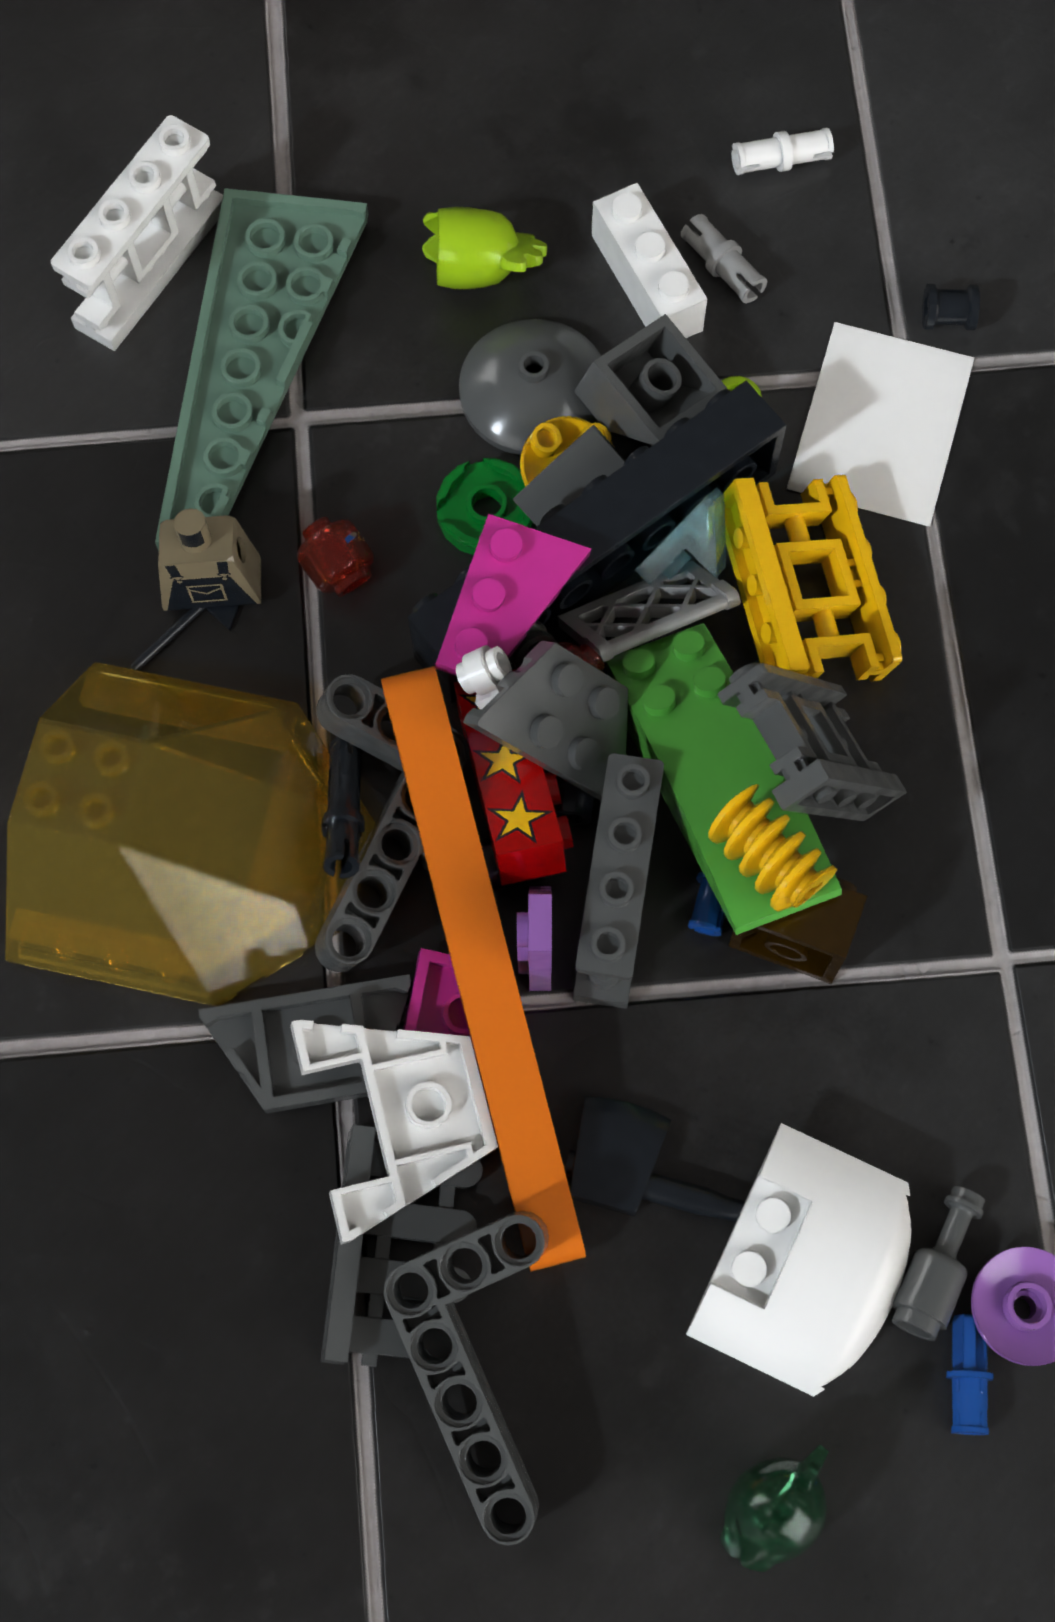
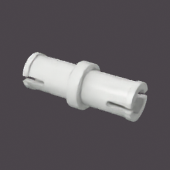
M827 127L821 130L791 135L787 131H779L773 134V138L733 143V150L731 152L733 168L737 175L777 168L779 172L790 171L792 165L831 160L833 157L832 152H834L831 131Z

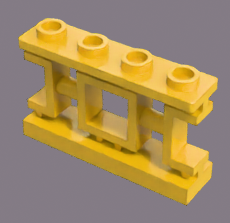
M834 475L826 484H824L823 479H813L800 494L803 503L782 505L774 504L768 482H759L756 485L754 478L734 479L714 505L760 663L818 678L825 672L821 659L850 657L856 680H866L867 678L870 681L882 680L902 662L901 641L892 625L886 605V593L879 583L872 561L871 545L865 538L858 516L857 500L854 494L851 493L846 475ZM822 524L826 540L811 541L807 527ZM785 528L789 542L773 545L769 529ZM821 563L831 597L803 599L793 565ZM850 616L855 634L839 635L835 619H843ZM813 621L818 637L805 638L802 641L797 622Z

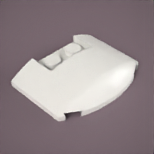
M781 1123L686 1335L813 1397L825 1390L822 1386L842 1375L848 1368L850 1369L873 1342L883 1326L901 1286L908 1260L912 1229L906 1195L910 1196L908 1182Z

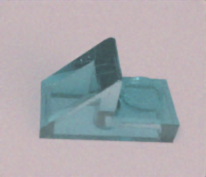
M717 487L637 567L635 571L649 585L662 573L670 580L691 559L685 552V549L714 577H718L726 568L724 494Z

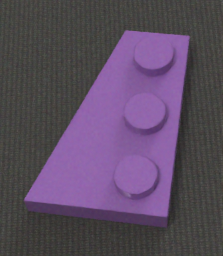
M530 886L528 912H517L518 974H529V991H551V886Z

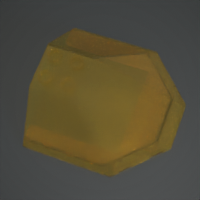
M94 662L39 718L7 822L5 960L15 964L202 1004L220 1006L236 997L238 991L263 976L267 978L301 957L303 951L315 945L317 936L347 878H339V860H336L334 877L328 875L323 868L326 838L321 832V820L327 811L330 755L298 703ZM361 800L360 813L365 819L364 833L362 832V837L359 840V854L375 825L373 818ZM358 884L357 895L359 893L361 884ZM335 931L333 936L337 935L341 931Z

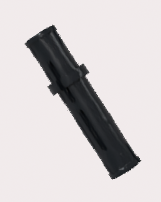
M336 737L329 743L327 811L321 820V832L326 838L323 868L328 875L334 877L336 860H339V878L344 879L354 876L360 867L358 859L359 840L362 837V832L364 833L365 819L360 813L361 756L363 750L351 744V753H349L348 742Z

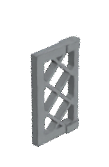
M689 561L558 615L557 618L559 627L601 664L613 659L617 654L724 609L734 608L740 605V596L737 590L723 579L719 580L694 561ZM689 582V583L692 584V585H682V584H685V583ZM661 598L684 599L682 604H659ZM648 599L646 604H636ZM696 599H706L697 604H694ZM616 617L639 618L636 623H613ZM602 618L600 623H591L595 620ZM651 618H661L649 623ZM605 637H615L608 641L605 639Z

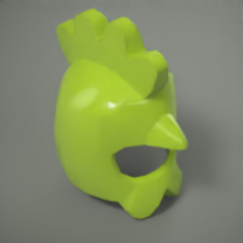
M470 207L440 208L438 212H428L423 218L424 225L435 234L423 244L422 251L426 258L436 263L438 286L451 289H476L499 284L511 271L525 272L526 268L541 265L543 257L547 255V244L545 242L535 239V235L515 232L512 223L507 217L498 212Z

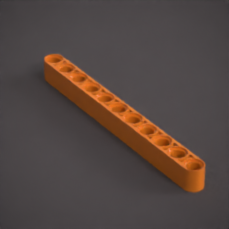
M435 666L382 678V688L492 1124L495 1128V1136L514 1211L534 1213L543 1220L548 1229V1247L540 1259L529 1267V1270L533 1272L586 1258L573 1200ZM518 1223L525 1255L532 1253L536 1247V1236L530 1227Z

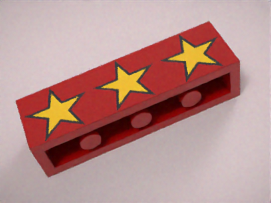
M459 681L454 682L459 718L464 738L468 743L469 758L501 886L566 872L564 850L573 848V840L567 816L556 817L553 806L561 804L556 775L551 772L544 773L542 767L464 724L463 721L466 714L472 708L479 709L475 704L476 693L468 694L463 690Z

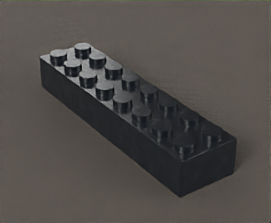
M747 380L732 391L729 389L721 390L710 399L702 412L692 419L688 417L681 418L667 430L664 438L650 448L642 446L636 449L625 460L623 467L608 477L606 475L596 477L584 488L580 497L567 506L559 504L553 507L543 516L540 525L535 527V530L591 548L589 557L579 570L575 571L561 589L557 598L538 619L546 627L549 634L559 628L558 615L600 599L717 515L714 504L734 479L754 478L757 485L776 473L786 424ZM469 567L458 575L454 585L441 594L432 593L421 599L414 606L412 614L408 616L414 658L422 668L436 665ZM436 669L441 691L452 704L456 701L454 682H458L457 676Z

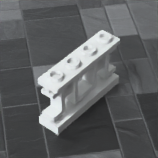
M173 115L167 116L51 259L53 270L63 275V284L86 297L71 317L75 329L113 351L119 347L219 219L223 194L214 190L216 186L215 180L193 168L210 146L207 134Z

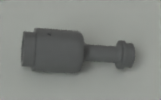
M954 1186L950 1195H947L944 1200V1204L950 1211L935 1247L932 1249L918 1248L913 1253L892 1306L896 1310L892 1318L893 1324L907 1333L925 1340L935 1341L939 1330L947 1329L968 1275L965 1266L957 1261V1254L971 1219H981L984 1213L982 1208L985 1199L979 1194L963 1187Z

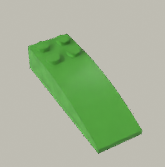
M704 623L617 654L613 659L606 661L608 676L628 688L627 730L642 758L661 760L664 763L660 792L736 935L842 895V888L834 874L824 887L799 907L795 908L792 906L782 911H776L770 906V900L775 891L763 895L758 893L755 889V881L759 874L752 877L743 876L739 872V865L743 858L733 861L727 859L724 855V847L727 841L715 844L708 838V831L724 806L746 788L758 784L760 786L751 801L757 804L767 798H772L775 803L767 818L772 821L787 814L790 817V821L782 834L787 838L803 831L806 837L798 849L799 853L802 855L818 848L822 853L813 868L818 872L831 866L808 814L783 811L773 795L772 790L786 780L784 776L775 775L769 766L776 759L754 721L741 717L735 707L723 705L717 694L731 684L729 678L733 671Z

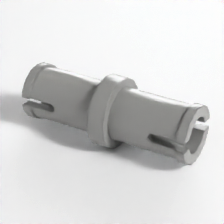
M704 214L692 217L690 222L702 235L699 236L685 224L681 231V238L706 261L705 267L713 277H721L743 303L747 304L757 299L758 296L746 285V281L762 293L767 286V279L760 275L741 255L742 248L735 240H727L708 221Z

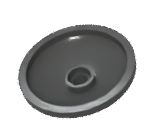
M522 319L501 325L484 335L465 358L459 379L460 401L464 415L474 431L486 442L500 450L520 456L525 441L535 427L550 419L570 416L582 418L591 423H599L574 390L592 362L601 355L593 343L583 334L572 327L556 321ZM537 366L542 370L538 373H530L526 371V368Z

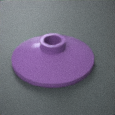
M1015 1247L993 1256L979 1271L972 1288L971 1309L978 1332L993 1351L1013 1363L1025 1366H1041L1055 1362V1255L1039 1248ZM1017 1298L1024 1299L1030 1306V1315L1027 1319H1022L1015 1313L1014 1302Z

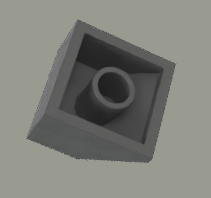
M664 314L594 360L574 392L599 423L604 425L610 432L654 445L664 438L667 430L675 422L684 417L692 419L705 409L707 403L714 395L723 389H727V387L670 318Z

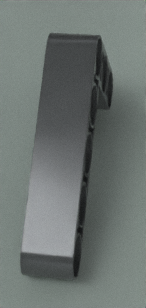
M353 674L341 675L330 683L318 700L316 707L317 718L321 726L327 731L400 770L401 774L359 854V871L354 876L346 879L317 936L315 943L316 956L325 968L335 972H345L354 968L372 952L423 850L414 811L408 807L405 799V794L409 791L396 741L385 736L381 727L382 721H391L383 689ZM344 695L349 697L356 706V714L347 715L340 712L334 704L333 696ZM451 727L463 771L469 756L468 743L461 733ZM390 837L401 844L404 854L402 860H393L385 855L381 845L382 838ZM358 884H368L377 890L380 897L378 908L366 907L360 902L357 895ZM335 931H343L353 937L356 944L354 956L346 957L335 950L332 941Z
M527 1211L511 1213L406 1261L390 1272L385 1281L383 1291L387 1307L481 1526L490 1539L498 1544L507 1546L520 1543L530 1534L538 1515V1497L453 1301L526 1269L540 1259L548 1247V1229L539 1216ZM517 1223L525 1224L533 1230L536 1236V1247L532 1253L518 1255L509 1249L505 1236L510 1225ZM457 1249H472L479 1255L482 1261V1271L478 1278L464 1279L456 1273L452 1261ZM405 1273H417L424 1278L428 1286V1295L425 1302L411 1303L403 1297L400 1290V1281ZM427 1329H442L449 1335L452 1341V1352L448 1357L437 1358L427 1352L423 1343L424 1333ZM461 1384L472 1389L477 1400L476 1409L468 1413H460L454 1410L447 1399V1391L450 1386ZM479 1441L491 1442L500 1451L501 1464L490 1469L480 1467L472 1458L471 1445ZM507 1497L516 1499L524 1507L526 1519L519 1524H506L497 1516L495 1503Z

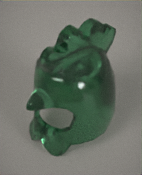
M820 1444L802 1461L786 1457L759 1461L736 1479L728 1494L724 1513L725 1525L720 1540L730 1556L740 1559L743 1567L752 1571L766 1572L776 1564L796 1558L811 1548L824 1528L827 1514L826 1495L819 1479V1474L829 1452ZM736 1518L739 1522L742 1538L737 1531Z

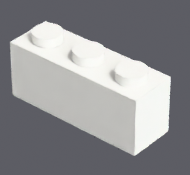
M632 184L593 201L592 237L645 327L666 314L685 338L702 332L707 297L639 184Z

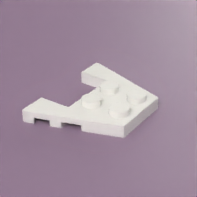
M309 1020L291 1022L290 1027L301 1075L354 1063L361 1064L387 1177L334 1189L329 1192L341 1245L353 1241L498 1148L470 1036L401 1029L397 1031L377 1030L350 1024L336 1026L313 1023L314 1021Z

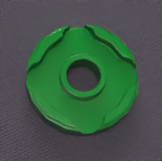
M483 458V462L470 464V461L458 465L444 478L436 495L437 521L445 538L459 551L471 555L475 553L487 516L477 514L473 510V506L482 498H492L500 503L501 508L494 516L532 529L534 528L535 524L513 501V498L525 488L520 469L512 463L497 458Z

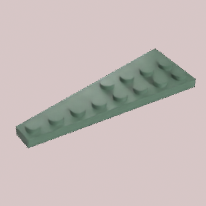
M224 188L155 539L158 551L160 523L164 520L174 519L182 510L189 508L197 509L205 517L229 515L367 224L369 215L367 203Z

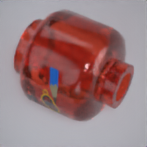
M322 517L310 524L302 532L305 541L298 549L297 559L316 588L322 593L335 592L338 597L345 596L360 587L372 576L369 568L374 561V553L350 520L342 519L330 522L328 517Z

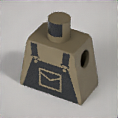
M189 508L179 512L174 519L164 520L160 523L158 569L161 602L164 611L261 604L262 559L235 517L229 515L205 517L201 511Z

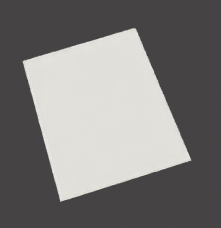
M834 322L787 489L802 493L813 479H823L824 484H826L834 475H846L851 493L856 497L858 508L930 527L974 357Z

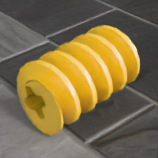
M752 785L731 799L719 812L708 831V838L715 844L727 841L724 847V855L727 859L733 861L743 858L739 865V872L743 876L752 877L759 874L755 881V889L758 893L763 895L775 891L770 900V906L774 910L782 911L792 906L797 908L824 887L838 869L832 865L817 872L813 867L822 852L816 848L801 855L798 849L806 835L803 831H800L786 838L782 833L790 821V817L784 814L770 821L767 815L775 801L772 798H767L754 804L751 800L760 785Z

